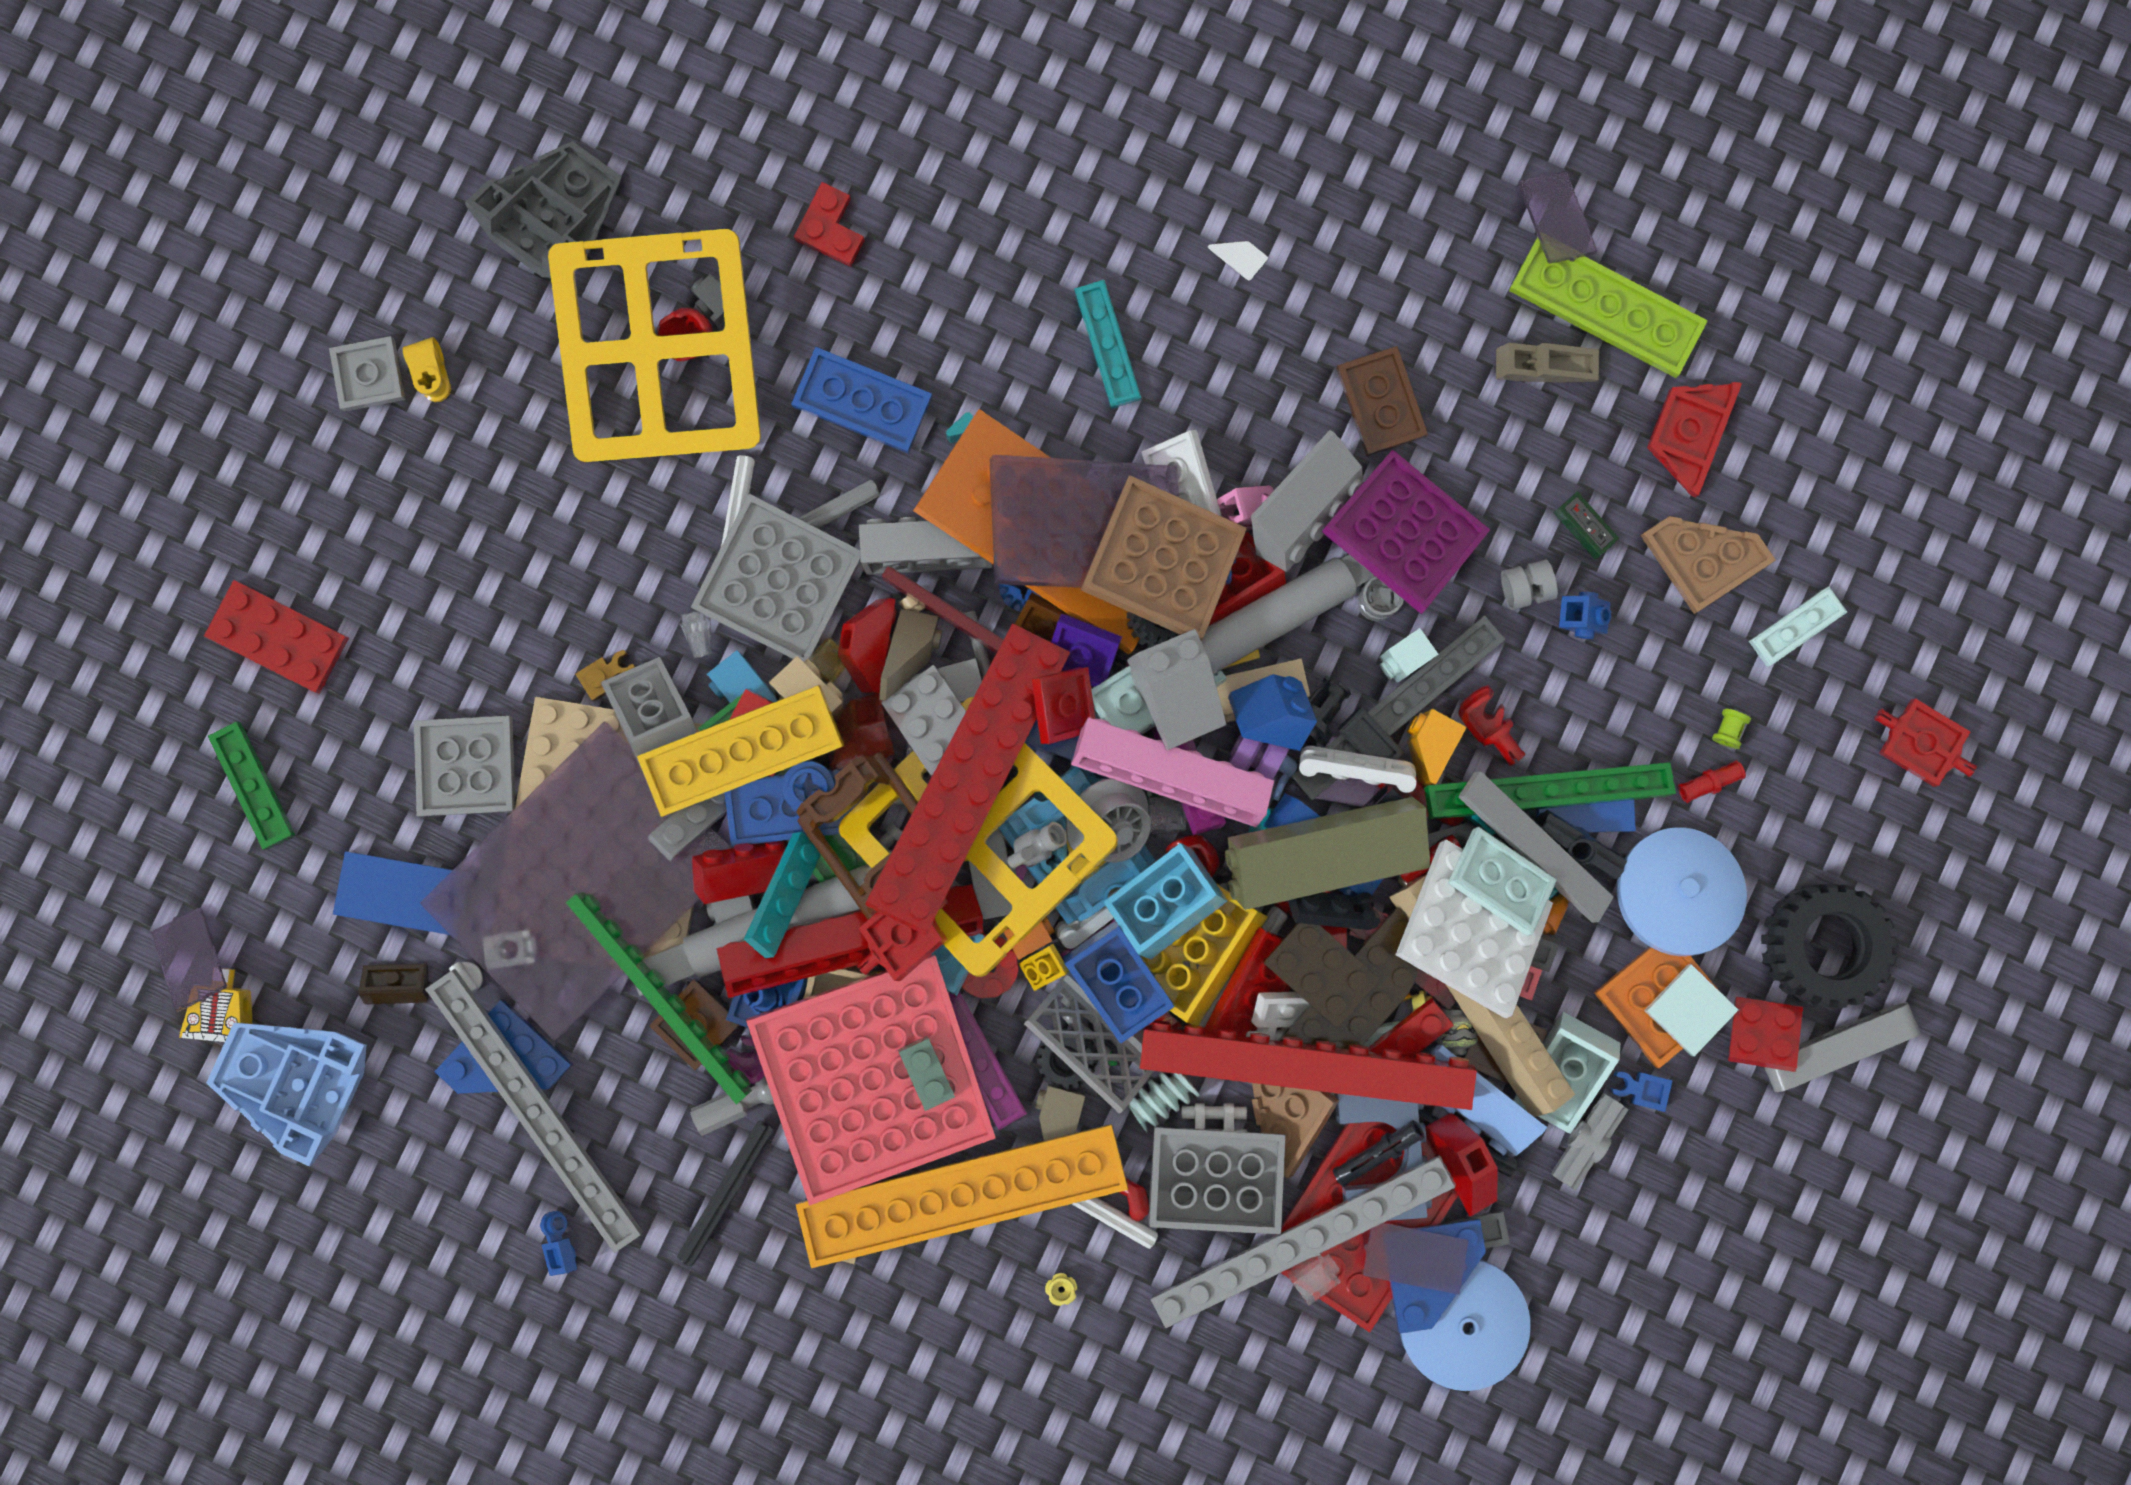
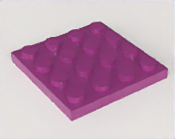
M1393 449L1322 530L1327 537L1420 614L1428 608L1490 531L1489 528Z

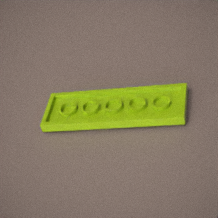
M1541 233L1537 236L1509 289L1510 292L1674 378L1680 375L1708 321Z

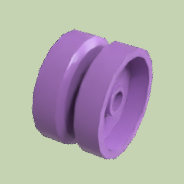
M1240 733L1229 754L1231 757L1228 762L1235 768L1248 771L1251 766L1254 768L1253 771L1259 772L1265 778L1273 780L1289 748L1242 738Z

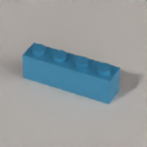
M738 650L707 673L712 680L708 685L719 699L725 696L731 703L743 694L745 689L751 688L753 692L772 702L779 701Z

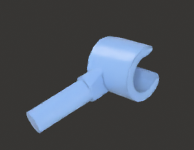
M1286 755L1279 768L1283 775L1279 779L1271 797L1279 801L1289 778L1297 769L1296 761Z

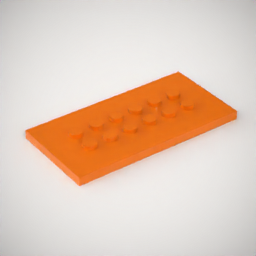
M978 409L913 511L1071 617L1122 636L1119 649L1128 655L1134 650L1140 638L1138 636L1133 638L1131 635L1134 632L1133 628L1128 629L1127 623L1131 619L1126 617L1129 611L1080 590L1117 502Z

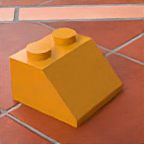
M1434 709L1415 716L1406 731L1411 734L1407 744L1416 768L1418 780L1425 787L1437 784L1467 728Z

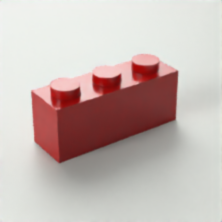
M782 840L756 844H737L734 848L725 850L711 849L703 852V854L692 856L694 892L704 904L766 892L788 842Z

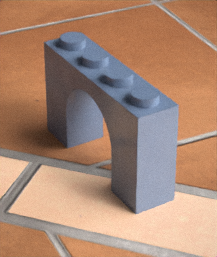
M1334 1093V1096L1340 1100L1335 1107L1336 1121L1340 1124L1383 1122L1393 1126L1397 1131L1414 1120L1422 1128L1425 1138L1404 1150L1400 1168L1387 1180L1428 1161L1426 1155L1422 1156L1421 1143L1426 1142L1424 1123H1419L1418 1110H1423V1104ZM1383 1182L1342 1186L1343 1202ZM1432 1200L1420 1204L1390 1220L1427 1218V1209L1432 1207Z

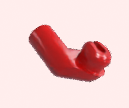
M1126 1178L1128 1190L1119 1193L1127 1196L1130 1218L1135 1221H1141L1149 1214L1147 1192L1144 1187Z

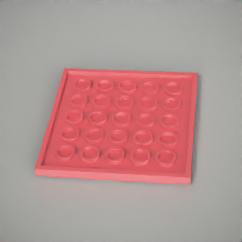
M931 954L901 981H894L888 971L885 970L746 1019L809 1206L996 1138L935 954ZM928 1036L955 1095L954 1098L927 1111L924 1110L898 1052V1049Z

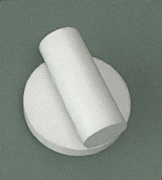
M457 962L449 968L450 971L453 969L457 970L472 993L481 987L483 974L476 964Z

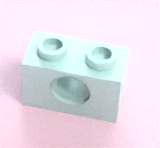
M1419 628L1379 657L1382 661L1380 667L1388 679L1394 678L1398 683L1439 654Z

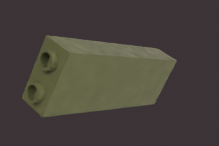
M1414 797L1228 837L1229 850L1225 851L1226 863L1232 872V880L1228 883L1230 895L1233 900H1237L1247 910L1430 868L1426 807Z

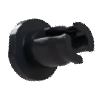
M1325 676L1322 680V686L1316 689L1309 698L1317 723L1305 743L1324 748L1332 738V732L1328 725L1341 709L1344 699H1348L1351 695L1349 688L1341 681L1334 687L1330 683L1331 678L1329 676Z

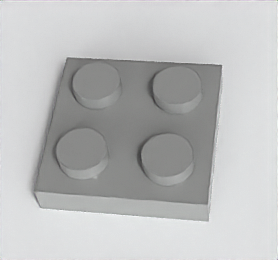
M389 336L329 348L340 410L346 412L406 400L396 343L393 337Z

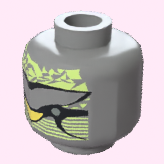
M1452 1006L1450 1009L1444 1007L1442 1010L1451 1019L1454 1026L1438 1037L1435 1042L1438 1045H1443L1454 1055L1466 1054L1467 1048L1473 1047L1477 1043V1032L1460 1006Z

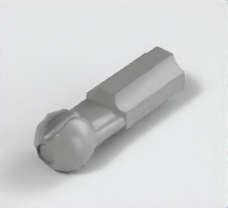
M764 1076L759 1082L755 1083L751 1087L752 1092L737 1105L725 1093L692 1108L690 1112L691 1117L700 1135H706L747 1116L748 1109L760 1103L774 1104L766 1077Z

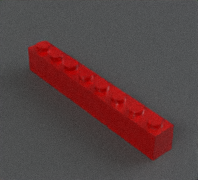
M972 884L951 887L945 897L948 904L942 907V909L968 937L983 933V915ZM858 910L850 915L838 918L830 917L821 922L806 926H794L785 932L775 956L770 958H764L746 941L730 942L723 947L716 948L728 998L856 966L870 954L868 942L859 930L868 919L861 910Z

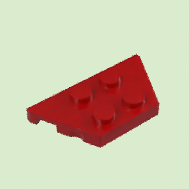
M1732 382L1727 385L1713 386V384L1699 385L1698 387H1672L1667 394L1647 448L1682 487L1695 498L1700 494L1742 383Z

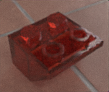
M880 693L849 701L838 718L836 726L844 746L829 752L832 771L843 769L850 762L863 755L866 757L874 756L879 752H882L885 758L895 755L891 726L886 709L881 703L883 700H879Z

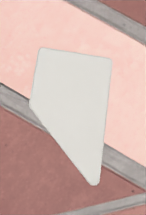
M1249 241L1208 245V248L1248 281L1253 278L1268 260V257Z

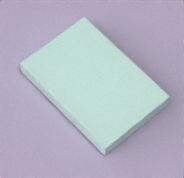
M1480 827L1472 830L1448 884L1526 936H1529L1535 931L1557 879Z

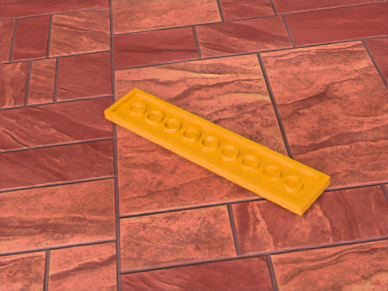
M1109 1124L865 1185L810 1206L808 1200L798 1202L795 1205L810 1266L815 1268L1128 1190V1184L1113 1125Z

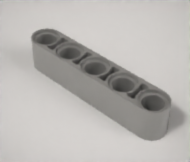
M1903 1002L1800 1043L1796 1072L1764 1068L1774 1092H1782L1915 1038L1921 1032L1909 1004Z

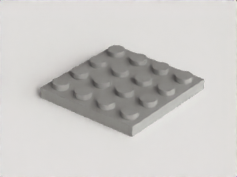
M748 493L691 608L792 659L798 656L804 662L806 659H810L860 560V550Z

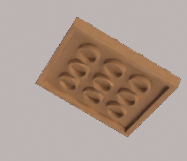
M1129 475L1080 590L1180 635L1196 629L1202 641L1247 528Z

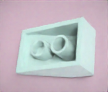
M1562 1012L1547 1035L1543 1045L1575 1095L1556 1111L1538 1117L1571 1134L1620 1060L1621 1043ZM1516 1094L1513 1101L1526 1109Z

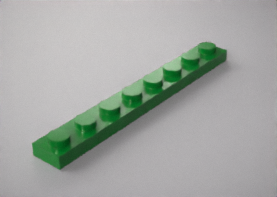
M1670 762L1490 779L1522 811L1666 797L1676 794ZM1467 782L1426 786L1424 791L1429 820L1477 815L1458 797Z
M585 892L577 893L566 902L570 909L737 1105L752 1092L749 1087L750 1081L748 1077L739 1069L735 1071L727 1061L729 1056L726 1051L718 1044L713 1045L706 1036L708 1031L705 1026L697 1019L692 1020L686 1013L687 1007L683 1000L676 994L671 995L663 986L666 983L664 978L655 969L650 970L642 961L644 955L634 944L629 945L621 936L623 934L621 927L613 919L610 918L608 920L600 911L602 909L600 902L592 894L589 893L587 895Z

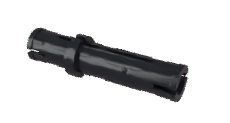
M1413 1120L1392 1134H1384L1381 1136V1141L1360 1152L1342 1165L1335 1167L1333 1174L1341 1186L1345 1187L1351 1181L1371 1171L1388 1159H1397L1402 1156L1403 1150L1425 1138L1424 1132L1420 1125ZM1399 1140H1402V1141L1396 1143L1395 1145H1393L1392 1147H1390L1389 1149H1387V1150L1384 1151V1149L1388 1148L1389 1146H1391V1145L1394 1144L1395 1142H1397V1141H1399ZM1370 1157H1374V1158L1370 1159L1369 1161H1367L1366 1163L1362 1164L1361 1166L1356 1167L1357 1165H1359L1360 1163H1362V1162H1364L1365 1160L1369 1159Z

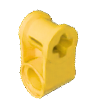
M435 337L404 346L402 348L403 355L410 370L415 389L424 394L430 401L442 402L450 395L451 384L444 365L441 347Z

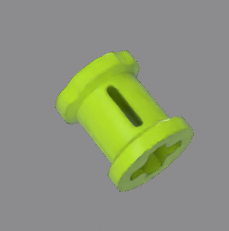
M1723 709L1722 715L1724 718L1718 733L1713 734L1712 740L1726 747L1740 749L1742 744L1739 741L1745 724H1749L1751 718L1736 710Z

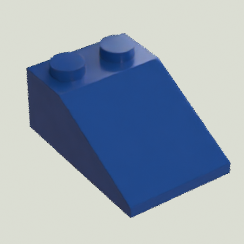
M1116 921L1063 957L1064 964L1120 1044L1175 1007L1142 956L1138 955Z

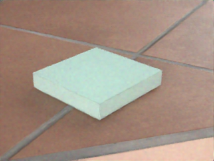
M1688 964L1644 1011L1682 1048L1695 1057L1738 1009L1695 967Z

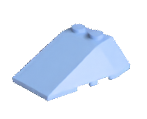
M236 1022L233 1023L206 1083L235 1111L242 1113L257 1132H262L274 1144L273 1147L279 1153L307 1166H312L338 1132L363 1077L367 1045L334 1031Z

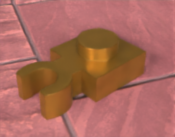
M620 650L616 652L609 664L605 658L601 657L575 674L592 701L595 702L606 695L601 684L602 681L636 667L634 664L626 668L621 667L620 661L628 655L627 651Z

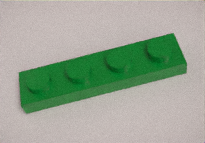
M234 722L208 735L262 850H268L296 836L241 722Z

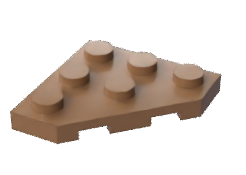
M1672 516L1667 517L1640 535L1694 614L1776 561L1763 540L1756 533L1739 532L1726 529V527L1684 521L1682 518Z
M1252 1083L1255 1099H1252L1256 1124L1260 1125L1261 1132L1285 1134L1284 1176L1290 1178L1296 1173L1340 1100L1329 1092Z

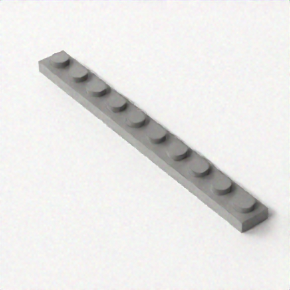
M453 969L427 987L425 990L611 1250L616 1253L643 1233L640 1226L457 970Z
M1438 1155L1282 1232L1281 1235L1278 1234L1153 1295L1150 1300L1165 1328H1168L1455 1188L1456 1184L1441 1156Z

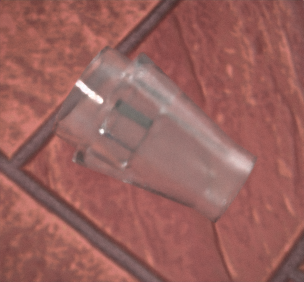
M700 612L681 615L682 623L679 624L692 651L693 658L711 655V618H707L706 615Z

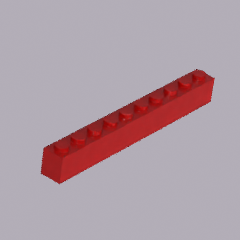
M1153 1021L1152 1025H1147L1144 1028L1140 1069L1466 1110H1472L1477 1070L1465 1058L1449 1057V1062L1435 1060V1055L1427 1053H1416L1415 1057L1402 1056V1051L1395 1049H1383L1382 1053L1369 1052V1047L1362 1045H1349V1049L1336 1048V1043L1329 1041H1316V1045L1303 1044V1039L1296 1037H1283V1041L1270 1040V1035L1263 1033H1250V1037L1237 1036V1031L1231 1029H1217V1033L1204 1032V1027L1198 1025H1185L1184 1029L1171 1028L1172 1024L1165 1021Z

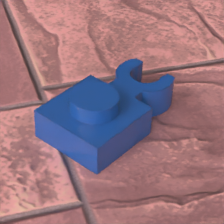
M1622 1071L1614 1072V1076L1624 1079L1625 1085L1620 1090L1610 1088L1612 1094L1620 1097L1632 1094L1630 1103L1663 1112L1666 1111L1673 1080L1637 1072L1635 1081L1628 1073Z

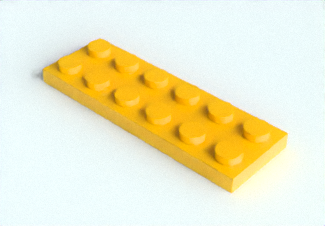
M818 685L641 754L637 758L660 816L663 817L841 748L844 744L821 685Z

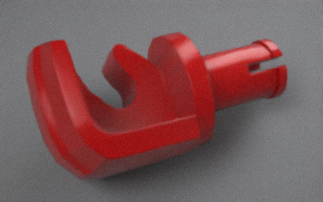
M1489 685L1483 686L1462 701L1458 711L1459 717L1478 742H1481L1483 746L1494 744L1507 761V764L1512 766L1516 763V759L1520 761L1526 753L1522 751L1509 734L1514 723L1510 718L1503 720L1504 705L1500 704L1492 715L1485 712V706L1494 696V692Z

